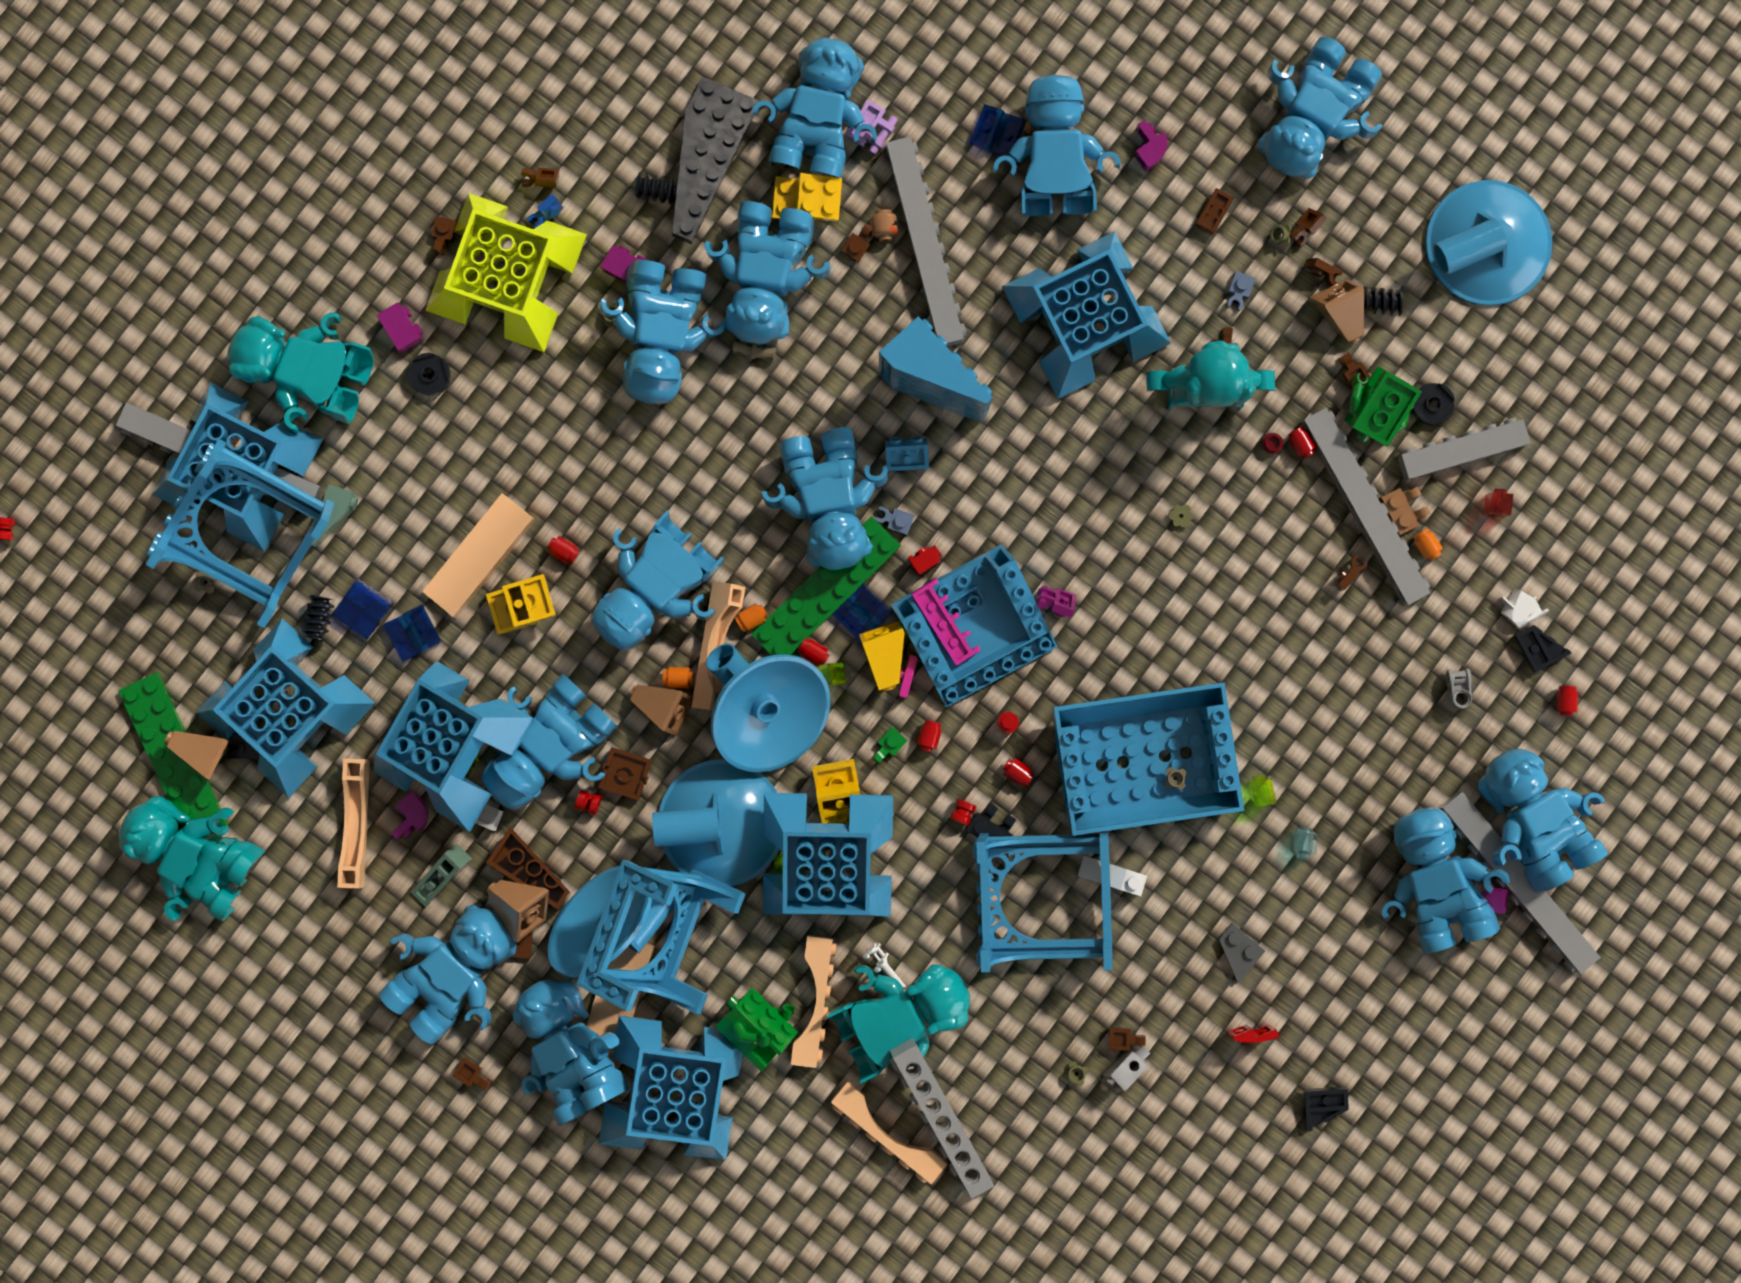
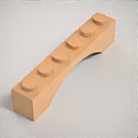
M721 582L712 583L708 610L710 608L715 609V614L712 618L706 620L692 708L713 711L715 702L724 688L707 669L706 660L716 647L724 644L729 626L742 608L745 587Z
M343 759L344 832L338 865L337 888H362L365 885L370 759Z
M807 935L804 958L809 964L815 979L816 1004L809 1024L802 1034L794 1040L791 1065L816 1068L817 1063L822 1061L823 1050H819L820 1041L824 1042L826 1030L822 1028V1020H827L828 1007H824L825 998L830 999L831 986H827L828 977H832L834 965L830 964V958L835 956L837 944L832 943L833 938Z
M848 1079L831 1099V1103L834 1104L832 1108L840 1115L845 1113L850 1118L849 1122L857 1129L862 1127L867 1131L865 1135L873 1142L878 1140L884 1145L882 1149L890 1156L895 1154L900 1158L898 1162L907 1170L911 1167L917 1172L915 1176L923 1183L928 1181L932 1184L947 1166V1160L931 1147L907 1145L888 1135L872 1117L866 1104L864 1092Z

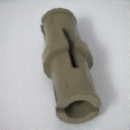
M735 340L732 353L749 356L751 359L762 358L774 361L776 347H767Z

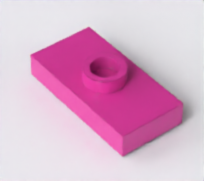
M910 655L907 668L901 670L900 681L902 686L899 697H908L918 660L916 656Z

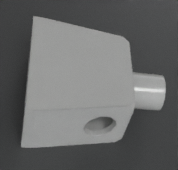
M1141 1046L1135 1053L1133 1051H1126L1102 1076L1116 1091H1126L1147 1069L1144 1061L1151 1054L1144 1046Z

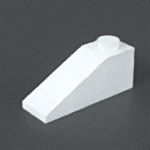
M1083 856L1077 876L1101 883V861ZM1110 864V887L1141 896L1147 876Z

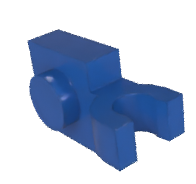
M551 194L537 207L538 211L526 219L531 225L538 221L534 226L536 228L544 223L545 220L550 221L556 217L564 207Z

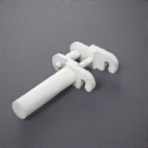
M874 943L873 947L867 949L863 955L864 960L869 958L871 954L878 960L877 966L874 969L875 973L880 972L882 969L886 976L897 979L902 987H906L887 963L889 954L884 953L880 949V943Z

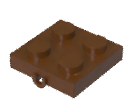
M611 747L607 762L602 767V771L606 776L600 781L598 788L639 801L644 785H647V780L649 779L648 773L652 760Z

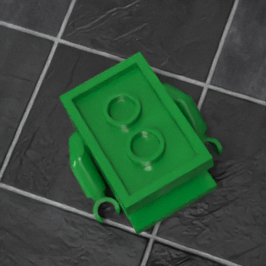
M1377 365L1369 380L1366 376L1360 380V373L1352 377L1353 389L1349 413L1344 421L1359 431L1356 437L1367 443L1371 437L1388 447L1395 435L1406 428L1410 411L1414 408V404L1422 391Z
M753 987L739 1000L733 996L725 1004L730 1010L715 1026L761 1072L768 1066L776 1054L780 1055L798 1033L787 1022L794 1014V1006L785 1004L782 1010L779 1007H773Z

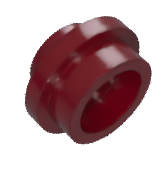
M1269 433L1263 438L1262 447L1265 452L1276 454L1283 447V439L1277 433Z

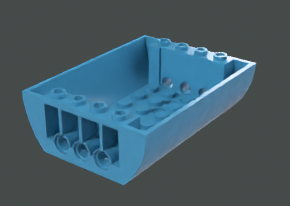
M1225 682L1053 708V732L1065 813L1073 836L1244 811ZM1183 747H1188L1191 750V756L1188 759H1183L1180 756V750ZM1162 750H1167L1170 753L1169 761L1162 762L1159 759V753ZM1120 756H1125L1128 759V766L1126 768H1120L1117 765V759ZM1099 759H1104L1107 762L1108 766L1105 771L1097 770L1096 762ZM1172 767L1175 770H1186L1187 775L1185 776V787L1180 790L1177 787L1167 788L1164 785L1167 779V768Z

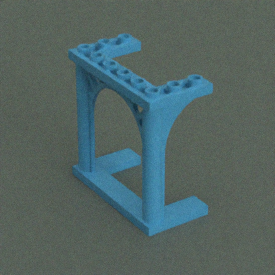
M218 438L215 444H209L204 456L195 468L194 472L198 473L195 479L190 478L185 485L184 490L187 492L184 498L179 496L173 506L176 508L174 515L168 514L163 523L166 526L164 532L159 531L145 555L149 558L146 565L154 569L159 562L172 561L193 567L263 604L257 624L265 628L276 610L280 595L314 539H319L329 523L334 502L326 499L324 503L228 450L224 447L226 442ZM215 468L223 470L225 474L223 482L215 479L213 475ZM230 470L233 471L232 475H237L238 478L231 479ZM208 478L213 484L211 488L205 487L208 484ZM229 485L252 486L314 519L274 587L219 559L207 549L201 540L197 525L198 513L205 499L216 490ZM194 499H199L200 503H195ZM187 515L192 517L191 522L180 523V521H185L188 518ZM187 527L192 529L193 534L189 537H180L177 533L181 528ZM194 540L197 542V547L193 546L192 543L191 545L187 543H190Z
M1103 831L1100 834L1075 836L989 837V833H980L973 845V858H977L976 873H980V882H977V894H981V903H977L978 916H982V924H978V936L982 937L983 943L979 945L976 963L977 966H981V972H990L992 965L1011 960L1103 958L1104 970H1113L1109 831ZM1004 853H1009V856L1014 854V860L1009 861ZM1100 854L1103 938L1035 939L1018 932L1006 919L1000 903L1001 885L1008 871L1019 861L1036 855ZM994 857L1001 858L1005 862V869H996L992 865V859ZM990 870L993 873L998 874L999 879L997 882L992 881V879H994V876L992 873H990ZM995 895L998 899L993 901L991 897ZM998 915L1000 917V922L994 924L992 927V924L995 921V917L993 918V916ZM1005 926L1008 929L1007 935L1003 939H996L994 936L996 929ZM1012 935L1018 938V941L1012 940V943H1007Z
M622 860L576 985L625 1011L632 1010L638 991L660 995L695 1014H701L708 994L675 978L704 899L730 912L739 913L746 893L697 870L692 869L689 874L645 868L628 860ZM635 892L642 893L664 905L670 906L673 900L675 907L674 918L664 945L657 956L640 969H608L607 967Z

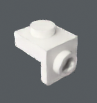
M486 804L476 824L496 831L504 811Z

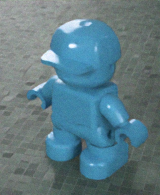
M1049 75L1032 81L1027 91L1025 112L1028 115L1030 124L1043 131H1035L1031 136L1019 138L1008 152L1009 156L999 157L993 165V173L995 174L999 171V164H1009L1011 167L1009 174L1013 177L1017 168L1016 163L1020 164L1029 156V166L1020 190L1021 216H1046L1053 214L1051 194L1061 193L1064 195L1062 199L1063 214L1079 215L1094 213L1097 210L1096 189L1085 163L1084 155L1092 161L1096 160V169L1099 174L1104 169L1102 166L1104 159H1111L1114 163V168H1120L1121 162L1118 155L1109 151L1103 153L1102 146L1093 136L1081 134V131L1077 129L1068 130V128H1072L1080 122L1081 113L1084 112L1081 86L1076 79L1070 76Z
M635 260L628 266L626 281L632 318L626 312H622L624 307L622 298L615 302L616 310L608 309L606 300L601 298L598 303V310L604 317L615 319L613 322L622 337L630 340L632 346L642 348L633 351L629 355L628 361L624 364L625 370L623 371L622 380L626 394L630 398L643 403L665 404L672 401L677 395L682 382L680 361L673 354L681 350H695L706 340V337L713 338L721 334L725 329V323H719L716 330H711L707 325L710 318L708 315H705L700 320L699 327L696 326L688 330L690 320L697 309L698 303L701 301V292L704 290L706 281L705 273L693 269H675L671 282L672 289L668 291L660 289V283H662L664 278L665 265L654 261Z
M668 510L654 524L643 553L637 562L634 552H631L637 545V537H633L629 544H622L619 542L622 536L621 529L619 528L615 531L613 540L615 547L620 551L618 553L617 571L625 580L626 587L629 590L617 588L611 593L605 594L593 611L592 624L607 643L623 651L633 649L645 640V636L650 634L651 627L654 624L655 618L651 609L659 615L665 614L673 619L691 616V613H694L696 618L700 620H708L714 616L715 609L710 608L707 612H701L698 609V605L704 602L703 594L697 596L693 603H690V600H681L680 598L714 575L723 566V557H720L718 561L705 551L701 542L690 553L685 550L683 546L692 535L690 533L685 534L671 521Z
M564 674L553 683V686L546 693V698L541 702L533 722L520 743L524 750L520 751L517 749L513 756L505 752H498L483 770L482 782L484 787L491 793V797L508 809L516 810L530 804L535 799L534 797L540 795L541 788L545 783V777L540 770L541 768L562 780L578 779L584 775L590 781L598 782L606 776L602 772L597 776L590 775L589 767L595 763V758L588 759L584 765H581V762L570 760L574 756L604 742L618 726L595 703L581 717L574 710V707H577L587 696ZM515 686L510 688L507 695L508 702L528 714V711H525V709L531 704L532 697H526L523 703H516L514 696L518 692Z
M1435 807L1411 811L1395 823L1394 840L1398 851L1403 855L1407 863L1421 865V867L1415 868L1410 874L1399 880L1394 894L1395 899L1388 901L1382 909L1384 919L1391 915V906L1398 907L1401 911L1400 916L1405 918L1408 914L1406 903H1409L1415 895L1417 902V929L1420 934L1419 940L1424 954L1438 952L1456 944L1453 931L1449 925L1455 922H1461V930L1465 942L1477 941L1496 934L1500 930V925L1494 909L1475 887L1471 879L1478 882L1483 880L1484 887L1489 893L1494 889V886L1491 884V877L1497 876L1501 878L1504 884H1509L1510 877L1504 870L1493 869L1488 872L1487 867L1473 858L1462 859L1459 856H1454L1446 859L1455 850L1456 832L1453 830L1454 826L1448 815L1440 808Z

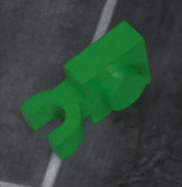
M891 727L879 740L878 744L882 748L873 759L879 764L888 753L894 757L908 740Z

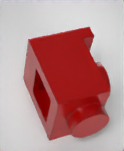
M934 545L929 549L926 547L921 548L915 553L917 557L913 558L910 555L908 560L917 574L921 576L941 562L939 557L942 555Z

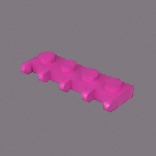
M937 578L911 593V595L957 666L981 649L979 646L973 649L969 647L964 638L971 633L969 630L963 633L959 631L953 620L957 619L960 615L958 612L951 616L942 604L948 599L947 594L939 598L932 586L938 583Z

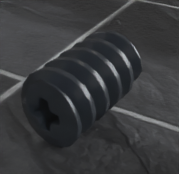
M639 172L635 185V195L637 198H640L643 194L645 200L652 196V201L655 202L660 197L661 203H665L668 199L669 205H673L676 201L678 182L674 185L673 178H670L668 183H665V176H662L660 181H657L656 174L653 175L652 179H649L647 172L642 178Z
M1363 286L1365 313H1368L1369 309L1372 308L1373 314H1376L1377 310L1381 309V314L1384 315L1388 309L1390 316H1393L1395 310L1398 311V316H1401L1404 304L1401 290L1398 289L1394 293L1393 289H1388L1386 292L1384 288H1380L1377 292L1376 287H1372L1369 291L1367 286Z
M309 595V599L314 601V603H307V607L312 609V611L305 612V615L310 619L303 620V623L308 628H302L301 631L306 634L304 637L327 641V638L322 633H329V630L324 625L331 624L326 617L333 615L327 609L334 608L335 605L329 602L334 599Z

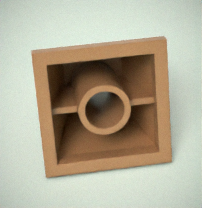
M1346 279L1310 297L1313 304L1342 339L1348 341V343H1355L1360 340V336L1364 335V288L1362 285Z
M638 684L633 686L629 693L630 700L661 730L676 736L693 701V696L679 690Z
M169 731L164 743L198 773L210 780L229 740Z
M500 880L497 883L494 882L488 887V901L516 943L546 921L549 890L546 888Z

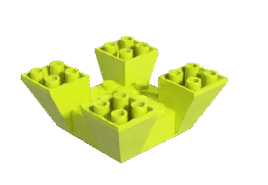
M468 193L454 233L463 237L451 269L439 271L425 311L466 325L473 303L483 305L504 313L505 339L545 353L559 313L536 300L548 266L571 274L574 273L587 234L548 220L535 229L504 219L508 206ZM506 242H513L511 248L503 249ZM485 254V259L482 262H476L478 255ZM505 261V266L502 269H496L498 262ZM518 269H526L524 275L516 276ZM498 281V286L495 289H489L491 282Z

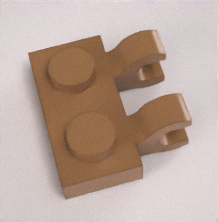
M1418 487L1406 493H1403L1401 488L1380 498L1388 510L1391 521L1398 527V535L1418 527L1417 520L1430 514L1427 506L1412 512L1407 502L1421 495Z

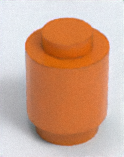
M1428 528L1413 536L1414 544L1424 559L1429 558L1432 561L1441 555L1440 550L1443 547L1434 533L1430 532Z
M755 603L738 613L739 616L735 617V620L743 632L751 631L766 622L765 617L768 614L762 604L758 606Z
M669 667V669L663 670V686L689 689L690 685L694 684V672H691L689 667Z

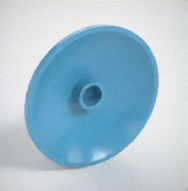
M1482 180L1471 182L1455 189L1436 207L1426 231V254L1435 277L1450 293L1473 304L1500 305L1522 297L1540 281L1551 258L1552 233L1544 211L1527 192L1506 182Z
M728 643L716 647L709 654L706 660V667L724 687L713 708L711 734L717 750L726 761L741 770L766 772L779 769L794 762L812 747L821 735L830 712L828 684L822 673L812 663L798 656L779 654L767 656L749 664L738 650Z
M725 759L710 760L694 765L672 782L662 799L659 812H653L652 814L655 847L662 846L670 862L682 873L690 874L693 869L729 886L745 883L762 873L771 864L779 851V848L763 835L764 793L778 792L762 773L741 770Z
M620 866L610 868L588 881L572 896L559 914L549 937L548 957L552 967L560 974L567 977H579ZM636 891L610 962L616 959L627 947L640 953L675 908L674 901L672 900L670 906L664 905Z

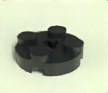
M423 353L413 359L410 368H408L407 376L410 385L422 395L434 396L448 388L451 371L448 363L440 356L433 353ZM427 369L435 372L431 380L424 378Z
M1427 383L1419 388L1422 393L1412 409L1415 417L1420 422L1429 426L1447 421L1455 409V398L1452 391L1440 383ZM1429 399L1432 401L1436 399L1438 401L1436 404L1437 409L1429 407Z

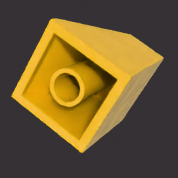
M899 621L859 634L879 690H891L900 681L904 630Z

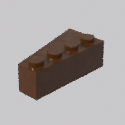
M511 827L486 862L488 866L515 883L542 887L549 890L548 905L557 911L561 909L571 894Z

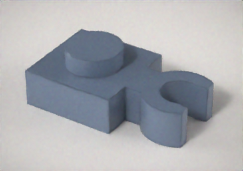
M1238 271L1235 272L1228 291L1234 295L1227 301L1228 308L1233 301H1236L1239 305L1237 311L1243 308L1244 302L1242 298H1249L1256 279L1255 277Z
M880 506L879 510L885 513V517L882 519L876 517L875 520L878 523L888 522V529L908 535L915 515L896 508L892 514L889 513L887 508Z

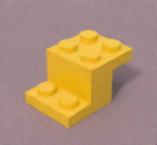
M800 173L797 179L776 176L771 219L780 220L782 209L794 208L810 213L813 216L814 222L816 219L838 222L842 178Z
M544 574L502 586V590L486 594L497 635L538 624L540 620L556 616Z
M854 759L812 766L821 822L849 824L850 794L861 795Z

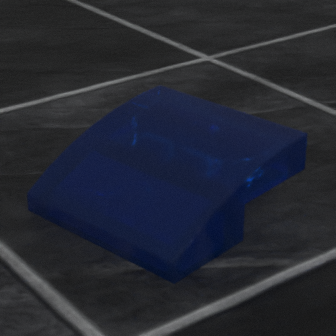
M984 104L969 144L1000 157L1009 156L1008 152L1019 139L1026 121L1024 118L1007 114L1002 109Z
M357 579L339 603L332 617L365 639H368L379 626L380 620L392 607L393 602Z
M863 583L832 615L862 644L859 634L879 628L894 612Z
M423 605L403 613L402 616L383 624L402 663L442 642Z

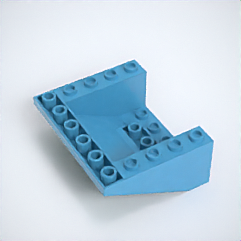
M917 317L879 351V375L892 389L980 423L987 417L993 399L991 396L992 391L986 384L981 385L976 380L978 376L970 367L966 369L962 365V358L955 351L951 353L946 347L948 343L941 335L936 336L931 331L933 327L926 319L921 320Z
M1002 544L937 579L938 583L932 586L939 598L947 594L948 599L942 604L951 616L956 612L960 615L957 619L953 620L961 633L966 630L970 631L971 634L964 638L969 647L973 649L979 646L981 649L957 666L952 661L911 593L890 604L946 707L1058 647L1016 560Z

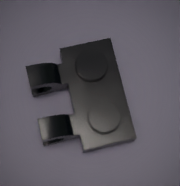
M990 803L983 815L977 812L966 831L977 838L980 833H989V837L1014 836L1009 830L1016 819L1008 814L1001 827L995 824L991 819L998 810V807Z

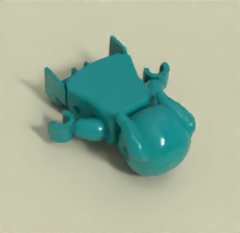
M334 312L323 316L321 327L316 325L303 329L296 337H289L287 343H285L283 338L286 334L283 329L277 328L273 323L261 316L251 317L246 326L236 331L227 352L230 366L229 372L235 379L240 378L247 383H269L273 380L277 385L275 399L285 412L284 421L286 426L294 434H299L298 427L292 424L294 418L298 416L303 417L305 420L309 418L305 410L298 408L299 404L296 397L306 400L316 409L321 410L324 414L333 416L338 421L347 424L352 423L359 405V393L345 387L341 388L338 386V382L342 376L347 377L351 382L365 386L372 373L374 356L370 347L353 342L320 343L325 340V336L332 340L340 339L336 330L328 329L331 324H339L342 321L341 316Z
M1220 340L1206 343L1201 348V351L1191 358L1187 365H1180L1169 372L1164 370L1146 372L1147 391L1167 390L1168 410H1171L1174 405L1186 407L1235 406L1238 409H1242L1244 403L1252 397L1255 390L1275 391V371H1254L1250 369L1247 358L1240 352L1237 344H1228Z
M155 796L145 803L135 806L125 816L119 829V846L127 857L139 860L145 864H155L162 859L157 873L160 875L159 883L166 897L170 898L164 907L165 915L170 920L175 921L181 916V910L178 909L176 904L186 908L192 903L191 898L202 902L204 906L209 908V914L222 922L234 912L235 908L230 905L241 891L227 883L231 881L242 887L247 882V879L244 877L248 870L265 853V850L249 841H239L237 838L211 834L214 832L218 835H225L229 831L228 826L221 824L220 818L224 820L229 818L234 813L232 809L221 808L211 817L190 820V817L183 814L172 802L162 796ZM178 823H187L185 827L178 831ZM182 888H184L185 892H186L191 898H189V897H188L187 895H185V894H181V893L183 892V891H182Z
M860 965L853 971L856 974L866 973L869 981L865 984H860L859 990L864 991L874 987L873 990L883 996L849 1002L828 1011L826 1015L827 1019L832 1017L836 1023L842 1042L857 1034L861 1044L848 1049L847 1053L848 1055L851 1054L856 1062L861 1075L859 1081L863 1083L877 1076L891 1063L890 1059L893 1057L890 1050L913 1038L923 1057H925L930 1046L927 1032L933 1035L940 1031L963 1028L969 1019L970 994L962 977L954 970L942 965H931L908 988L902 987L900 982L893 977L883 975L875 977L870 967ZM924 1020H926L927 1023L930 1025L928 1029ZM909 1064L907 1067H915L916 1064Z

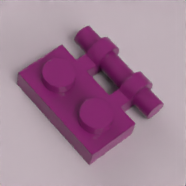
M1045 585L1039 588L1036 603L1040 609L1049 606L1052 607L1051 611L1056 615L1072 618L1076 594L1060 588L1053 590Z

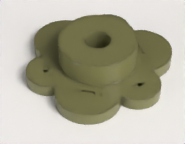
M1175 505L1174 510L1169 513V518L1173 520L1174 526L1180 525L1182 528H1186L1190 525L1193 514L1190 513L1191 508L1189 505Z

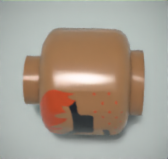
M888 209L875 211V214L870 218L872 236L879 238L880 242L891 241L892 237L898 233L897 216Z

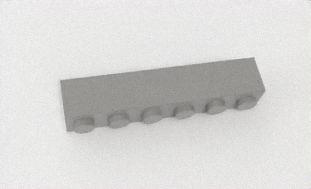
M1516 418L1503 421L1504 425L1496 427V424H1491L1483 427L1484 431L1478 433L1474 429L1464 432V437L1456 439L1455 435L1444 438L1443 443L1435 444V441L1423 444V448L1415 450V447L1403 450V454L1398 456L1397 459L1404 481L1531 444L1524 419L1516 421Z

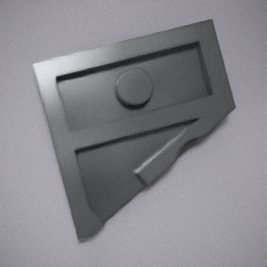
M1233 923L1218 938L1233 971L1235 980L1238 982L1244 978L1265 953L1263 948Z

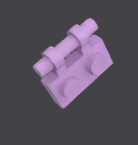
M867 100L861 109L865 120L863 123L873 126L874 129L879 125L883 129L877 136L876 144L871 142L872 134L868 131H864L859 135L860 142L857 144L864 147L867 141L871 142L872 146L869 152L876 155L878 150L882 149L885 145L884 141L889 133L892 134L894 131V125L898 119L891 115L888 121L883 119L886 110ZM849 128L845 136L855 142V129Z

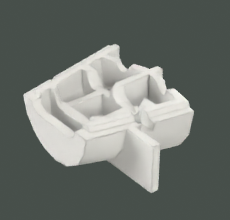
M1517 589L1513 590L1509 601L1504 596L1499 598L1505 604L1501 614L1518 630L1548 613L1549 609L1541 610L1535 600L1536 596L1531 597Z

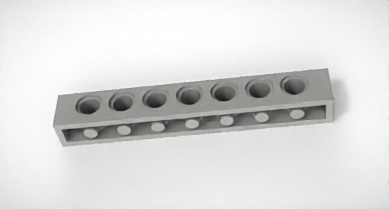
M911 1038L891 1049L890 1052L893 1058L890 1059L892 1066L895 1071L899 1069L902 1073V1076H900L905 1089L908 1087L911 1089L910 1098L915 1106L920 1105L922 1111L919 1113L925 1124L930 1123L932 1128L929 1131L934 1141H940L942 1146L939 1149L945 1159L949 1157L951 1161L949 1167L954 1176L959 1175L961 1181L958 1183L964 1194L968 1192L973 1199L993 1188L994 1184L914 1039ZM909 1064H916L913 1069H906ZM919 1082H926L924 1086L916 1087ZM930 1099L935 1100V1102L931 1105L926 1104L927 1101ZM939 1117H945L942 1122H936ZM948 1135H955L954 1138L950 1140L946 1139ZM959 1152H964L963 1156L955 1157ZM970 1169L974 1170L971 1174H965Z

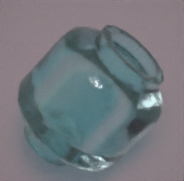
M1295 828V831L1290 834V852L1297 855V859L1308 860L1311 855L1317 853V834L1312 832L1311 828Z

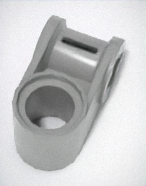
M1465 668L1464 671L1446 670L1448 703L1453 709L1466 708L1472 702V680L1469 668ZM1457 694H1461L1464 697L1463 705L1456 702Z

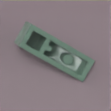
M328 484L323 502L325 503L326 499L334 502L329 523L318 540L314 539L311 546L317 548L351 514V511L356 509L358 504L357 494Z
M456 844L444 853L411 893L427 907L465 868L472 858Z

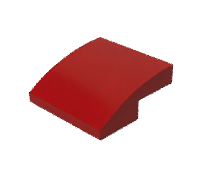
M1245 1024L1227 1031V1035L1231 1039L1245 1043L1265 1042L1279 1038L1277 1029L1271 1025L1253 1030V1028Z

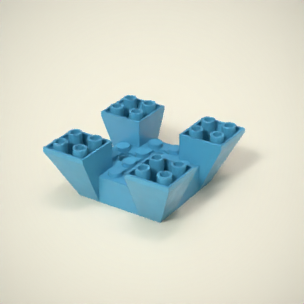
M1115 231L1077 249L1082 263L1052 277L1041 268H1038L1002 286L1020 324L1040 314L1044 315L1058 347L1041 359L1039 363L1057 399L1096 381L1091 356L1123 341L1133 362L1171 344L1153 306H1138L1123 274L1134 268ZM1075 286H1083L1085 288V292H1076ZM1111 295L1114 302H1105L1103 296ZM1084 305H1093L1095 311L1091 313L1087 312L1084 308ZM1071 313L1076 317V320L1069 322L1066 320L1065 315ZM1101 323L1104 326V331H1096L1094 324Z
M210 382L191 420L196 422L177 460L172 457L170 458L152 495L173 506L179 496L184 498L187 492L184 490L185 485L190 478L195 479L198 474L194 472L195 468L204 456L209 444H215L218 438L226 442L225 448L273 475L280 464L302 476H305L323 439L298 427L299 434H294L288 429L285 421L264 432L239 420L249 401ZM241 438V445L235 448V441ZM215 468L213 470L215 479L221 476V482L225 480L223 470ZM230 470V473H231V477H230V478H231V479H236V478H238L237 475H232V474H233V471ZM208 478V484L205 487L211 488L213 484ZM248 485L225 486L206 498V500L224 508L227 533L262 551H266L284 516L283 513L260 502L264 491Z
M282 618L253 649L256 663L233 688L224 681L195 713L224 739L229 740L235 732L244 738L260 753L257 770L290 798L318 767L300 750L305 742L324 722L348 735L376 703L345 675L324 687L316 683L298 666L300 661L314 646ZM290 686L295 688V694L292 697L288 695V688ZM260 687H263L265 691L262 698H259L257 695ZM278 701L280 703V710L275 713L273 705ZM291 716H294L296 718V724L294 727H291L289 725V719ZM263 717L266 725L261 729L258 722Z
M436 661L417 680L375 754L373 772L405 792L408 791L414 779L421 782L435 810L470 832L489 800L491 793L466 779L465 775L484 743L513 756L534 718L502 699L468 707L460 702L459 699L470 680Z
M764 793L763 835L783 852V874L763 873V915L837 914L891 917L892 876L870 875L871 853L893 837V795L850 794L849 824L807 823V794ZM825 846H828V847H831L832 849L829 850V851H826V850H824V849H822V848L825 847ZM806 866L810 869L802 870L801 867ZM823 867H830L831 870L825 871V870H823L822 868H823ZM850 867V868H852L853 870H852V871H846V870H844V868ZM828 887L831 890L824 891L822 888Z
M619 1015L616 1029L619 1045L613 1048L612 1059L634 1069L629 1104L612 1101L605 1102L598 1144L641 1150L647 1138L685 1143L684 1155L726 1160L733 1117L718 1115L723 1081L740 1075L743 1054L717 1028L703 1027L700 1052L661 1047L662 1021ZM676 1069L684 1070L683 1076L679 1078L674 1077L673 1073ZM651 1088L659 1089L658 1095H648V1091ZM678 1090L681 1092L679 1098H670L672 1091ZM694 1094H702L700 1101L693 1102L691 1100ZM670 1112L678 1114L677 1118L673 1121L666 1119Z

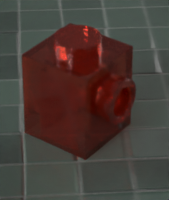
M1494 489V492L1486 494L1484 515L1502 518L1510 516L1514 494L1507 493L1505 489Z

